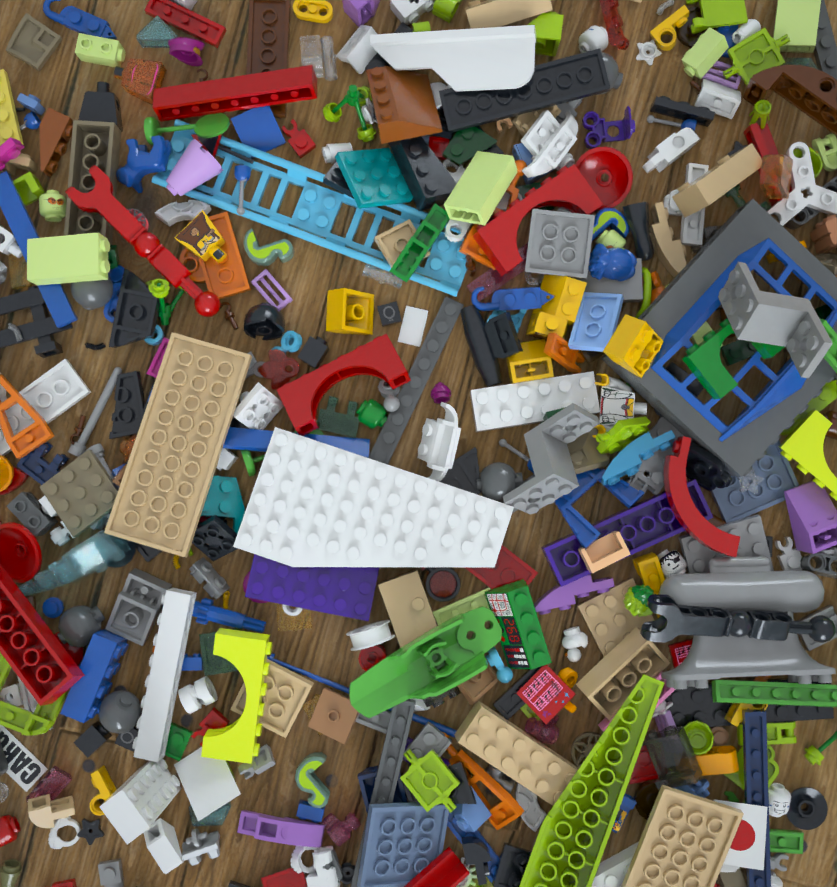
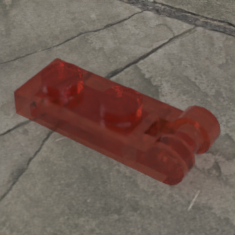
M600 0L610 44L620 50H626L629 47V40L623 34V20L618 14L617 9L619 6L618 0Z

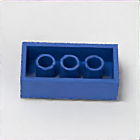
M106 629L93 633L79 667L85 675L70 688L60 714L85 723L99 713V707L105 694L108 695L113 683H111V679L119 671L121 664L118 662L121 655L124 656L128 649V639Z

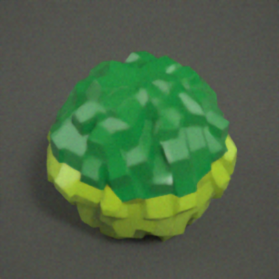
M648 585L629 587L624 595L623 602L625 607L633 616L652 615L653 612L649 609L647 601L648 597L654 594V590Z

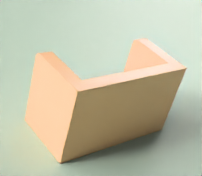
M613 531L597 539L586 550L583 547L578 549L590 573H594L630 555L619 531Z

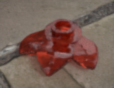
M274 349L268 351L270 361L262 364L258 372L263 377L272 379L271 388L277 390L284 384L289 383L290 378L298 374L300 367L295 359L288 358L283 351ZM287 365L292 366L293 370L287 371L285 367Z

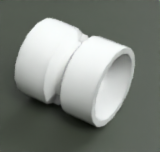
M207 676L195 681L194 686L189 684L178 690L180 701L189 714L201 709L202 704L207 706L218 700L215 687Z

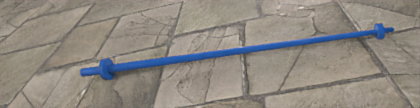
M271 653L270 657L267 656V659L287 669L349 694V688L274 659L275 654ZM413 713V721L426 725L429 721L441 732L455 738L454 734L457 730Z

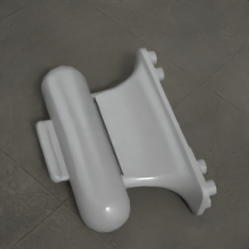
M765 556L712 558L709 561L710 573L670 575L660 586L659 594L671 596L678 605L728 609L729 612L733 610H742L746 613L747 611L756 610L783 612L790 615L793 619L792 621H794L793 613L809 612L818 608L824 600L825 590L822 581L816 574L805 570L771 571L770 559ZM789 633L785 641L760 640L749 638L748 635L744 637H734L730 634L729 637L694 635L690 651L685 660L676 668L662 672L661 677L666 679V687L674 689H687V686L708 688L709 679L788 675V682L812 684V682L832 683L831 674H836V669L813 660L802 647L798 635Z

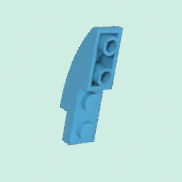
M670 430L654 439L647 432L632 441L609 464L602 476L601 484L603 486L606 484L611 486L619 482L620 478L625 475L629 477L638 473L642 464L641 458L642 460H647L654 455V452L658 450L665 451L673 446L672 444L676 438L673 431Z

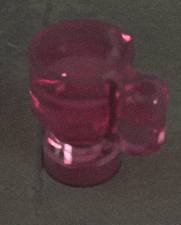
M556 715L547 725L543 721L531 717L525 724V731L535 736L537 740L552 745L559 736V728L556 726L559 716Z
M352 812L345 816L344 821L339 820L330 813L321 822L322 825H325L330 838L339 847L350 838L352 830H356L361 826L360 821Z

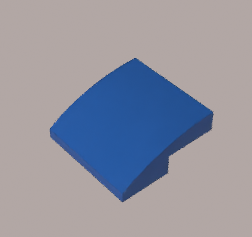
M270 106L252 108L231 118L241 142L245 145L268 152L286 143Z

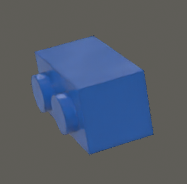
M185 653L181 671H199L205 668L204 655L194 653L193 656H188Z
M300 800L296 816L302 820L310 819L315 823L322 822L325 806L323 808H314L308 801Z

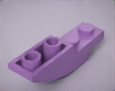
M591 574L565 586L556 585L534 603L535 610L539 615L550 613L551 609L558 607L559 610L570 609L572 604H576L574 595H577V598L589 596V592L597 591V593L608 592L610 587H615L613 578L605 577L592 580Z
M242 810L237 833L254 836V839L275 843L320 848L322 846L325 825Z

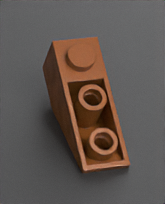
M49 107L39 125L41 172L51 178L52 174L58 169V162L61 156L67 151V144L72 137L73 120Z

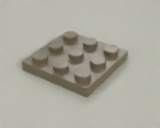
M89 449L40 486V489L73 537H78L112 511L119 490L96 455Z

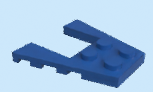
M596 468L576 474L579 486L554 502L585 550L600 537L601 533L579 514L572 505L598 481L601 483L602 476L606 471L604 469ZM622 479L614 485H604L628 509L644 495L642 490L638 491Z

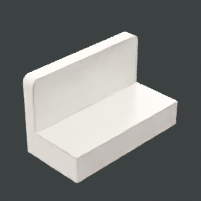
M360 25L336 56L341 61L350 63L358 74H362L365 71V67L377 54L370 44V35L377 33L371 26Z
M703 79L701 90L694 102V106L707 107L710 111L715 112V114L732 119L741 103V92Z

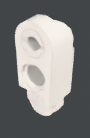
M687 127L678 133L674 132L655 147L654 151L647 156L649 161L642 168L646 173L651 172L655 168L660 173L700 141V138L691 128Z

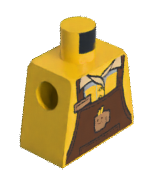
M203 210L175 237L183 247L203 261H207L212 256L220 263L227 256L220 248L225 243V240Z
M539 311L531 315L525 335L547 341L549 333H557L565 339L568 330V320Z

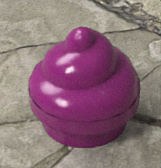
M438 382L431 390V398L434 400V403H447L450 400L451 390L442 382Z

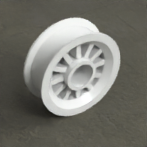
M390 620L374 622L346 633L347 636H350L353 645L351 651L369 648L394 638L395 635H391L388 626Z

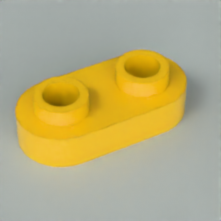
M295 0L293 3L294 14L300 20L324 24L333 18V8L328 1ZM306 8L307 11L301 12V9ZM321 12L327 13L325 16L320 15Z

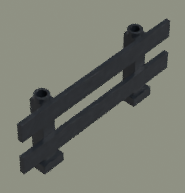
M32 286L27 291L0 298V316L30 308L34 321L16 326L23 339L21 341L16 340L15 333L11 329L1 330L0 349L38 338L39 345L34 346L36 354L40 357L46 358L63 353L62 346L55 342L53 334L73 329V325L70 323L64 327L57 328L53 318L48 315L46 303L38 286Z

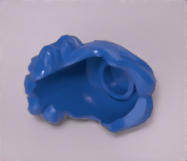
M598 243L590 253L588 270L591 272V276L598 280L604 277L610 280L624 281L634 276L637 259L627 249H607L603 244Z

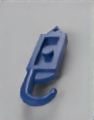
M61 0L44 1L43 12L49 19L78 33L117 39L110 29L108 21L74 6H67L58 14L50 10V4L53 1Z
M483 286L476 288L471 295L472 304L482 311L542 308L543 304L554 298V295L542 290L541 287L499 289L494 292L492 302L481 303L477 299L478 293L485 289Z

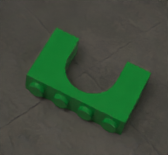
M728 318L719 323L721 327L718 330H711L702 337L704 341L699 345L695 343L685 351L687 355L682 358L714 400L721 399L738 385L723 366L720 359V348L723 341L730 334H735ZM750 341L763 359L773 357L784 348V346Z

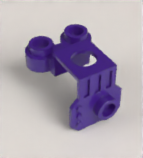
M629 106L625 109L623 120L605 122V118H599V115L593 111L587 112L582 119L583 127L591 130L584 140V144L588 149L599 147L601 141L604 143L630 139L632 133L635 132V121L631 119V109ZM587 120H592L593 125L587 124ZM610 126H616L619 129V134L616 137H611L608 134L607 130ZM589 140H595L596 144H590Z

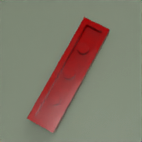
M149 0L144 10L146 14L216 48L219 47L227 31L224 26L170 0Z

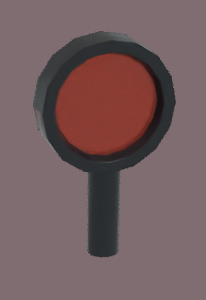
M425 567L429 572L425 581L428 594L434 600L440 602L450 601L455 598L461 587L457 573L449 567Z

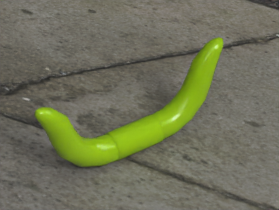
M642 267L644 278L643 303L641 309L636 314L635 318L637 319L651 303L652 278L650 271L646 267Z

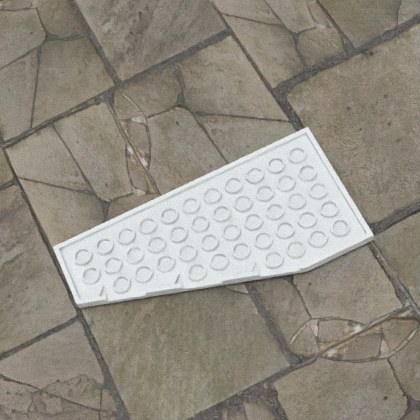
M275 427L233 547L291 567H495L514 507Z

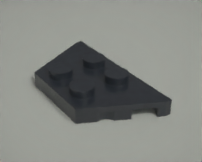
M124 269L109 342V347L112 348L154 337L160 307V300L149 291V285L127 269Z
M476 447L454 460L452 469H448L445 477L439 482L477 495L482 491L477 490L476 479H480Z

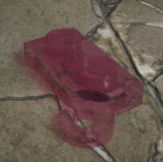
M54 765L26 797L27 803L28 799L50 794L51 801L54 800L69 784L72 776Z

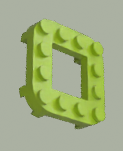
M1 653L0 692L12 668ZM69 689L53 704L42 706L37 704L34 712L0 700V725L26 736L46 733L54 725Z

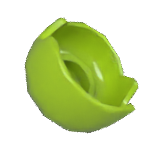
M692 721L683 728L681 741L689 753L702 755L712 748L714 736L706 723Z

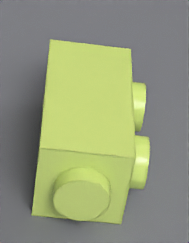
M709 27L705 33L700 35L698 41L681 59L685 67L684 71L690 77L696 76L701 80L729 48L725 36Z
M79 33L75 54L81 61L110 67H121V63L125 60V50L118 40Z

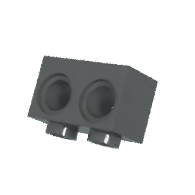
M21 492L7 505L8 509L34 536H43L58 522L54 516L51 517L42 510L41 503L32 492Z

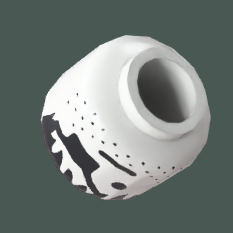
M666 549L658 555L665 579L670 575L687 572L685 569L687 562L677 550L669 552Z

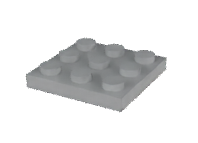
M532 209L525 272L587 279L595 215Z

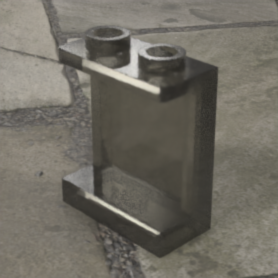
M671 725L662 731H647L642 746L646 745L657 772L658 778L655 781L657 789L660 790L662 785L673 788L697 783L703 773L684 726L675 727V725Z

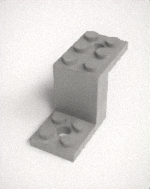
M743 262L736 264L734 270L730 272L725 286L720 290L718 298L737 339L786 347L800 376L810 378L833 344L811 302L806 298L760 291L747 264Z
M572 403L525 433L524 437L535 477L504 495V503L531 515L577 488L579 483L567 444L575 441L576 438L599 425L598 417Z

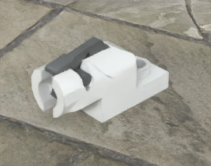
M333 846L315 849L312 855L313 867L316 871L309 873L306 877L307 886L340 887V880L344 874Z

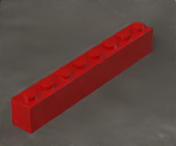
M313 65L156 88L154 89L152 108L160 122L317 99V77Z

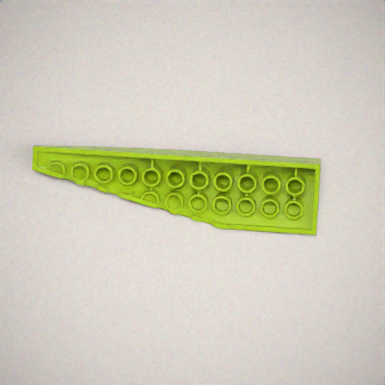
M645 674L642 675L543 820L519 887L592 886L665 682Z

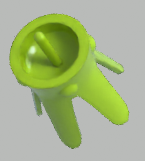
M760 100L755 104L753 111L749 114L750 117L754 113L749 125L756 123L760 117L761 129L765 128L767 115L769 121V114L772 108L769 101Z

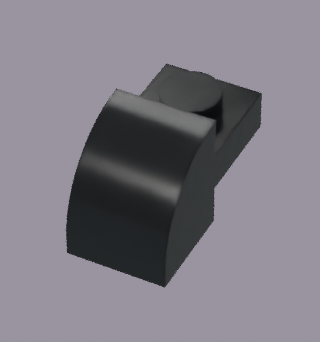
M462 837L466 866L475 864L478 885L487 884L486 876L490 875L487 862L491 861L487 845L476 837Z

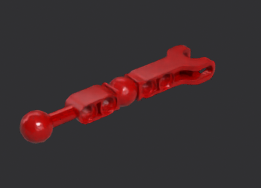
M93 165L88 170L91 177L95 180V187L92 191L81 193L72 186L65 191L67 196L81 211L99 213L134 247L139 256L147 258L148 262L176 289L181 286L195 300L194 307L198 314L203 317H212L218 313L221 306L219 297L213 292H203L189 278L191 275L190 271L167 248L160 244V240L156 235L148 232L113 196L112 182L100 168Z

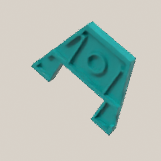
M213 476L201 516L212 517L217 515L220 518H233V530L238 534L245 514V507L237 478Z

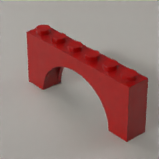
M575 164L569 168L564 166L556 172V177L553 179L548 177L540 183V188L537 190L535 188L530 189L524 194V199L521 201L519 199L514 200L508 205V210L505 212L503 210L498 211L492 216V221L486 223L485 226L478 225L476 227L477 232L473 235V238L501 277L523 261L517 248V230L523 217L530 213L532 209L554 206L566 209L571 213L591 215L603 205Z
M387 333L376 337L365 345L358 346L355 350L341 355L332 362L323 364L318 369L303 374L300 378L286 383L277 389L288 416L299 435L304 436L319 428L316 417L318 405L324 394L341 380L356 375H371L384 380L392 390L411 381Z

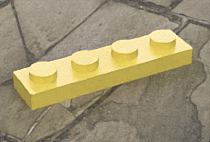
M1 69L0 146L10 137L19 140L23 144L8 74L4 69Z

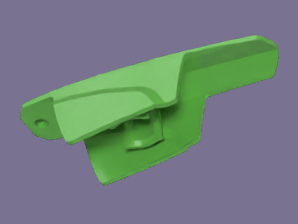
M483 606L463 614L461 613L401 647L350 683L349 698L351 705L360 714L371 718L408 699H425L438 696L488 668L484 654L501 641L502 629L494 613ZM486 621L490 622L489 628L484 626ZM469 631L474 632L472 637L467 639V633Z

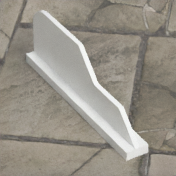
M535 25L370 35V44L374 51L396 71L433 69L455 92L520 88L530 81L535 69Z

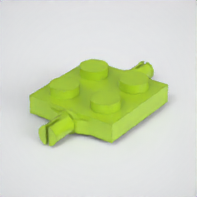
M766 28L761 29L728 49L727 53L732 60L733 66L723 71V76L727 80L737 73L742 77L746 86H748L754 74L785 64L780 54V47L790 42V38L785 34L775 40L769 35Z
M646 416L618 420L608 432L596 435V441L600 443L597 446V450L600 454H612L623 450L632 441L649 432L647 426L651 422Z
M409 749L404 753V756L412 765L400 779L427 812L435 805L443 803L451 813L457 806L449 798V795L460 784L459 780L433 749L420 758H417Z

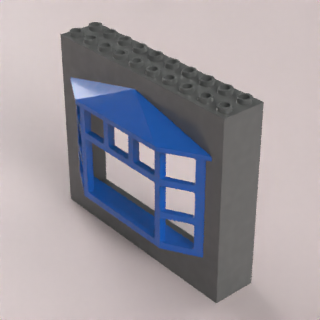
M754 199L739 207L638 317V319L646 321L664 341L660 351L655 355L643 377L640 378L612 361L606 354L601 358L682 435L691 438L692 442L719 458L725 465V471L730 476L737 477L746 476L751 472L755 461L761 460L766 455V449L770 445H774L781 438L780 434L782 431L790 428L795 422L794 418L809 407V401L819 396L823 391L822 387L837 376L824 357L810 378L800 376L792 358L775 374L760 360L761 355L756 351L733 376V379L738 383L751 367L755 365L770 381L753 400L738 386L731 391L747 407L731 424L726 425L710 410L720 399L714 400L711 398L704 404L686 388L696 379L693 373L680 382L663 367V364L682 346L688 349L693 345L689 339L721 305L718 298L719 292L725 286L730 272L734 270L738 262L746 263L750 272L752 270L756 272L778 294L792 296L782 285L791 272L794 273L809 288L803 298L810 301L813 295L816 294L832 309V312L825 320L837 334V277ZM767 250L786 266L777 280L759 265V261Z

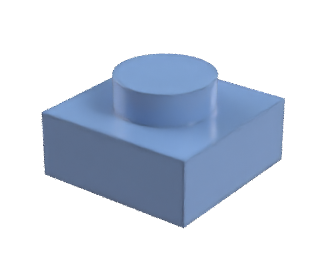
M22 93L19 94L17 101L23 107L40 116L43 115L45 108L40 104V99L31 94L28 96Z

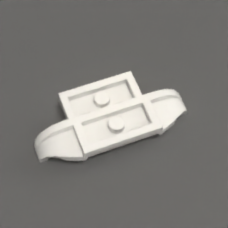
M549 110L543 111L520 140L533 155L531 158L532 163L522 170L527 178L555 169L576 142L578 123L570 111L565 113L566 118L561 123H558Z
M441 402L440 406L445 409V419L437 418L436 421L426 418L417 457L426 461L427 467L433 469L432 474L428 478L438 482L445 477L448 469L453 467L461 428L458 427V416L455 409L444 402Z

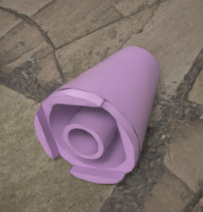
M196 139L189 143L166 179L168 183L166 188L174 196L176 194L179 196L186 194L223 171L217 160L208 151L201 148L202 144Z

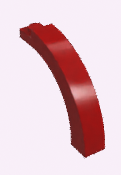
M685 436L678 437L672 447L674 456H665L664 486L671 510L681 526L700 544L717 553L736 557L740 536L729 534L712 525L701 515L691 499L686 482V463L691 438Z

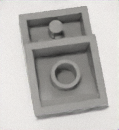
M637 258L634 276L624 281L610 280L604 277L598 280L591 276L589 270L587 279L576 278L587 283L584 292L622 294L624 298L623 303L640 302L643 300L641 258Z
M134 568L128 574L123 590L117 597L105 629L144 646L163 608L161 604L162 595L172 587V584Z

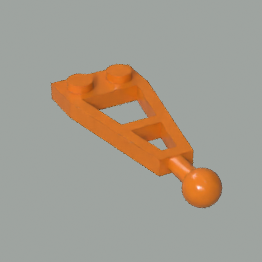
M523 160L515 161L517 174L506 190L510 194L508 205L518 197L519 189L515 186L519 177L524 175L522 172L523 168L527 167L526 162ZM496 207L492 214H496L501 209ZM473 224L466 233L459 252L466 256L470 255L472 259L495 270L493 264L473 238V235L477 232L476 227L479 225Z
M0 374V384L11 395V397L3 402L0 400V426L6 442L17 459H21L53 438L54 434L44 418ZM18 403L35 422L14 436L5 411Z
M450 744L446 749L451 756L449 759L450 764L454 765L463 762L470 785L492 814L488 820L495 829L499 830L520 817L524 810L512 795L462 749L457 751ZM466 768L474 775L470 776ZM480 780L501 801L490 806L476 785V782Z

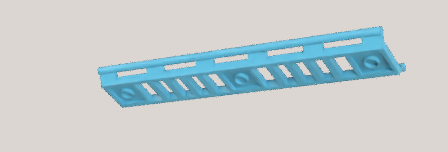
M178 119L174 122V126L189 124ZM194 129L174 131L171 139V154L166 171L158 172L154 175L152 183L166 188L168 185L166 179L189 143L194 139L191 136L196 134ZM222 136L220 144L230 147L232 151L250 159L251 156L286 168L288 169L287 173L255 161L251 164L218 149L216 156L224 158V162L222 164L223 171L218 174L214 187L210 188L201 184L194 188L195 190L192 189L184 194L239 215L237 208L239 206L240 182L237 181L232 196L223 193L222 190L233 162L251 168V171L252 169L259 171L262 175L251 203L243 200L245 213L239 216L388 272L391 267L382 252L372 249L375 241L374 238L378 233L383 218L394 222L393 227L410 219L417 230L421 224V219L424 220L428 215L427 212L418 211V209L403 203L385 205L401 211V216L378 207L359 209L355 199L307 181V177L323 182L325 174ZM272 176L280 179L281 182L269 210L259 205L269 179ZM289 183L303 188L292 218L278 213ZM342 203L357 208L345 238L331 233ZM365 211L375 215L365 244L362 245L354 242L353 239ZM456 227L450 229L451 231L457 232L459 234L461 233L460 230L456 229ZM441 232L432 246L425 267L418 266L415 271L416 273H413L410 280L457 297L467 271L465 266L467 262L466 255L459 252L464 238L460 242H450L445 237V232Z

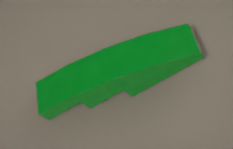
M437 204L433 205L389 272L406 283L409 281L450 220L446 210Z

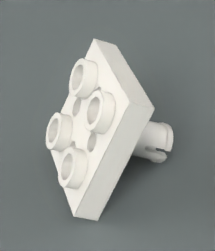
M258 382L250 392L245 391L241 394L239 398L241 403L236 407L233 416L249 429L263 430L284 405L281 400Z

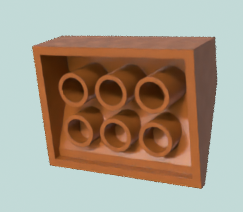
M388 66L366 70L381 144L442 132L428 75L407 70L396 71L393 67Z

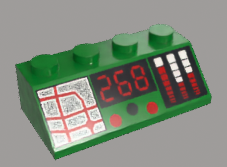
M521 579L485 591L489 608L494 613L502 629L500 642L508 667L510 669H535L552 663L525 580Z

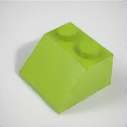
M556 12L542 13L528 24L535 25V54L556 56L561 40L564 15Z

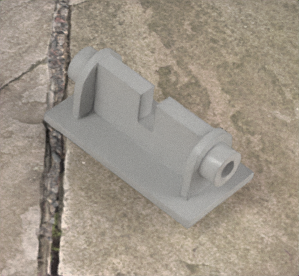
M204 557L189 568L190 574L199 584L204 580L207 582L203 588L211 598L214 597L217 600L224 592L230 589L225 579L215 571L212 564Z

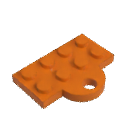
M226 211L210 216L209 219L225 240V243L220 247L227 254L225 259L218 263L211 256L207 261H203L184 248L180 254L179 261L185 266L189 260H194L196 266L193 270H189L191 273L189 278L196 283H206L208 291L215 293L219 299L250 291L251 287L229 213Z

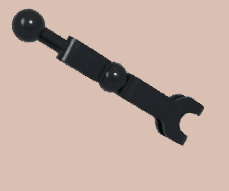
M653 594L648 597L647 605L653 613L661 616L655 621L644 622L640 631L645 640L660 643L671 641L678 635L729 637V634L734 637L748 635L749 638L760 640L785 641L789 633L808 634L814 641L824 643L834 637L836 628L834 622L823 615L815 616L809 622L792 621V617L783 612L760 610L747 611V613L742 610L729 612L728 609L678 605L669 595Z

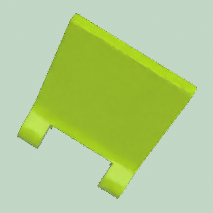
M686 0L687 5L699 1L702 18L692 19L693 24L690 25L692 34L699 33L709 27L716 28L748 22L744 0Z

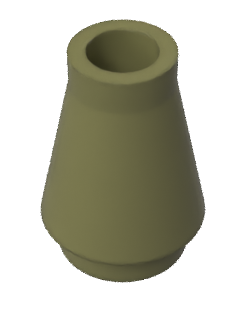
M8 859L3 862V865L0 867L1 887H15L22 871L20 861Z

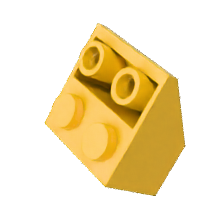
M625 314L603 352L612 361L642 378L649 369L655 355L660 351L664 341L646 321Z
M545 339L522 342L523 351L506 358L510 384L554 377L551 357L543 352L546 344Z

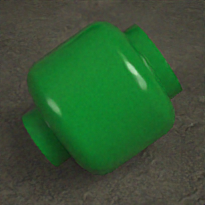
M374 399L364 400L356 411L358 421L370 429H374L377 426L382 427L388 418L385 416L386 409Z

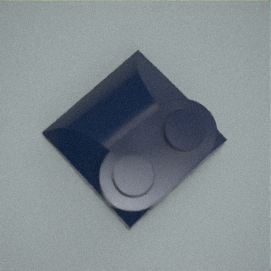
M378 766L366 768L358 773V780L367 813ZM401 769L392 803L408 802L403 781L400 779Z

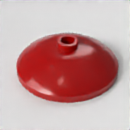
M611 147L590 149L575 164L603 203L598 210L607 207L613 208L628 196L633 184V170L627 157L617 149ZM603 174L608 175L607 181L602 179Z
M7 522L0 525V564L16 583L27 582L38 574L42 564V554L36 537L26 527L18 523Z

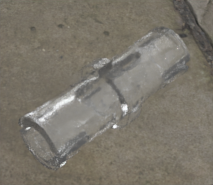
M324 36L320 39L323 54L321 62L324 63L325 80L334 81L338 78L336 70L337 55L334 53L333 37Z
M367 263L365 264L362 276L379 281L382 285L385 283L398 289L401 288L403 280L391 272Z

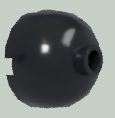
M270 303L255 305L245 315L244 332L251 338L256 339V336H264L262 340H275L281 338L285 331L283 314Z

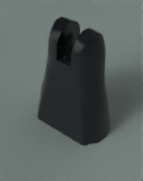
M649 202L623 206L625 217L633 236L636 256L641 258L642 261L650 260L654 255V249L649 233Z

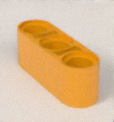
M713 746L706 754L694 755L686 749L680 753L674 752L677 774L681 777L731 774L739 771L737 751L734 746Z

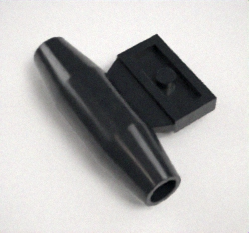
M475 305L461 309L464 335L474 364L485 385L491 387L502 383L499 358H508L523 351L510 312H504L491 318L486 324Z

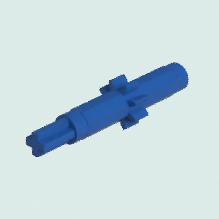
M204 598L201 602L195 600L192 616L197 617V623L205 625L208 624V621L259 633H263L265 630V621L247 617V615L214 606V600Z

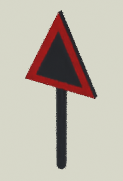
M223 133L212 138H201L196 134L191 135L214 158H216L217 151L220 149L246 162L254 163L252 159L221 146L220 141Z

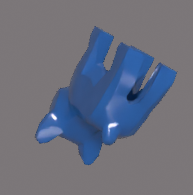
M160 135L152 136L151 140L154 145L150 153H148L147 146L138 145L136 139L126 140V144L129 147L127 164L116 171V177L120 183L127 187H133L138 193H142L143 186L141 180L145 175L166 171L172 145L169 140H165Z

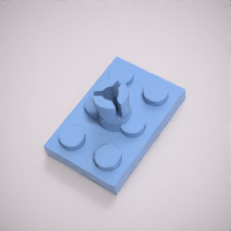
M584 292L570 335L569 349L603 352L617 327L624 300L622 294Z

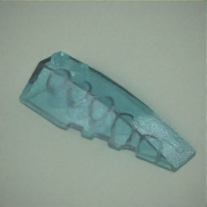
M101 530L61 556L63 559L48 566L49 569L35 575L34 582L33 580L25 582L19 589L24 596H29L60 588L94 572L100 573L109 568L108 564L113 560L114 562L120 561L126 557L125 553L131 549L125 539L104 533L105 530Z

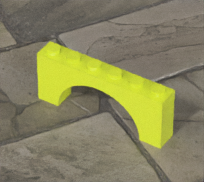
M813 409L778 447L782 449L781 455L789 461L794 459L798 463L796 467L805 475L808 472L815 478L812 481L822 489L826 486L831 491L829 495L837 501V477L829 469L823 452L825 435L833 423Z
M219 628L216 632L213 655L227 659L239 670L246 687V705L242 715L232 724L219 729L207 730L203 736L201 757L252 764L255 756L258 757L260 744L257 743V737L261 736L263 726L259 721L260 716H263L265 710L262 696H265L267 692V683H264L265 675L268 676L270 669L267 655H270L272 651V642H269L270 635Z

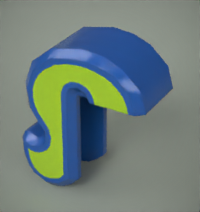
M608 207L596 214L592 241L607 227L615 230L625 239L629 233V225L624 214L615 208Z

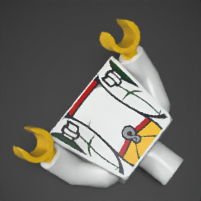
M596 374L602 378L600 383L594 382L595 385L602 386L600 424L594 427L598 429V434L608 432L618 420L634 418V414L647 415V403L635 402V393L632 392L631 387L619 379L608 377L607 374Z

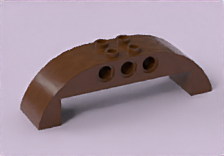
M803 65L774 66L762 70L751 77L743 99L755 106L758 101L767 100L775 92L837 136V80L834 77L813 67Z

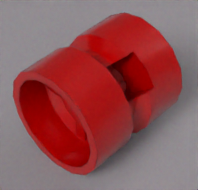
M382 644L361 649L358 660L362 669L367 671L385 659L387 655L386 649Z

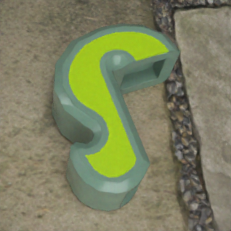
M253 228L245 234L244 249L251 261L258 266L271 265L277 257L280 258L281 262L285 263L294 256V247L287 239L260 247Z
M314 752L307 755L298 765L295 775L297 786L302 791L310 793L308 803L314 808L326 806L330 796L329 789L314 773L326 761L327 756L322 752Z

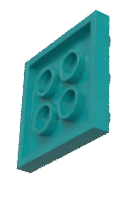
M390 148L337 152L335 159L359 209L410 203L414 198Z

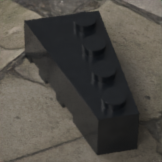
M422 136L388 142L400 171L414 197L413 200L418 211L430 209L434 204L438 206L444 205L457 183Z

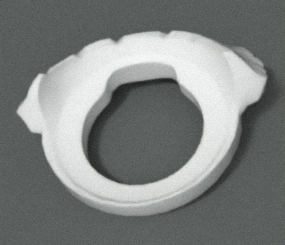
M69 816L54 821L55 827L50 829L48 838L51 848L61 849L62 847L71 846L79 840L80 837L77 835L71 841H63L57 836L58 829L67 825L73 826L78 834L81 831V826L76 820L71 819Z
M296 846L291 858V867L294 868V871H297L298 874L316 871L313 866L306 867L303 865L301 855L305 850H315L319 847Z

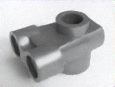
M491 764L489 767L487 766L485 771L506 791L511 793L516 781Z

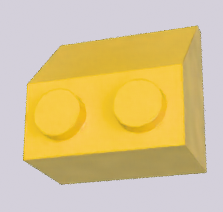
M544 275L540 287L542 290L554 295V298L543 304L542 308L533 309L532 314L539 311L568 320V325L571 326L576 320L587 283L567 276Z
M347 288L328 290L326 331L339 334L373 335L374 295Z

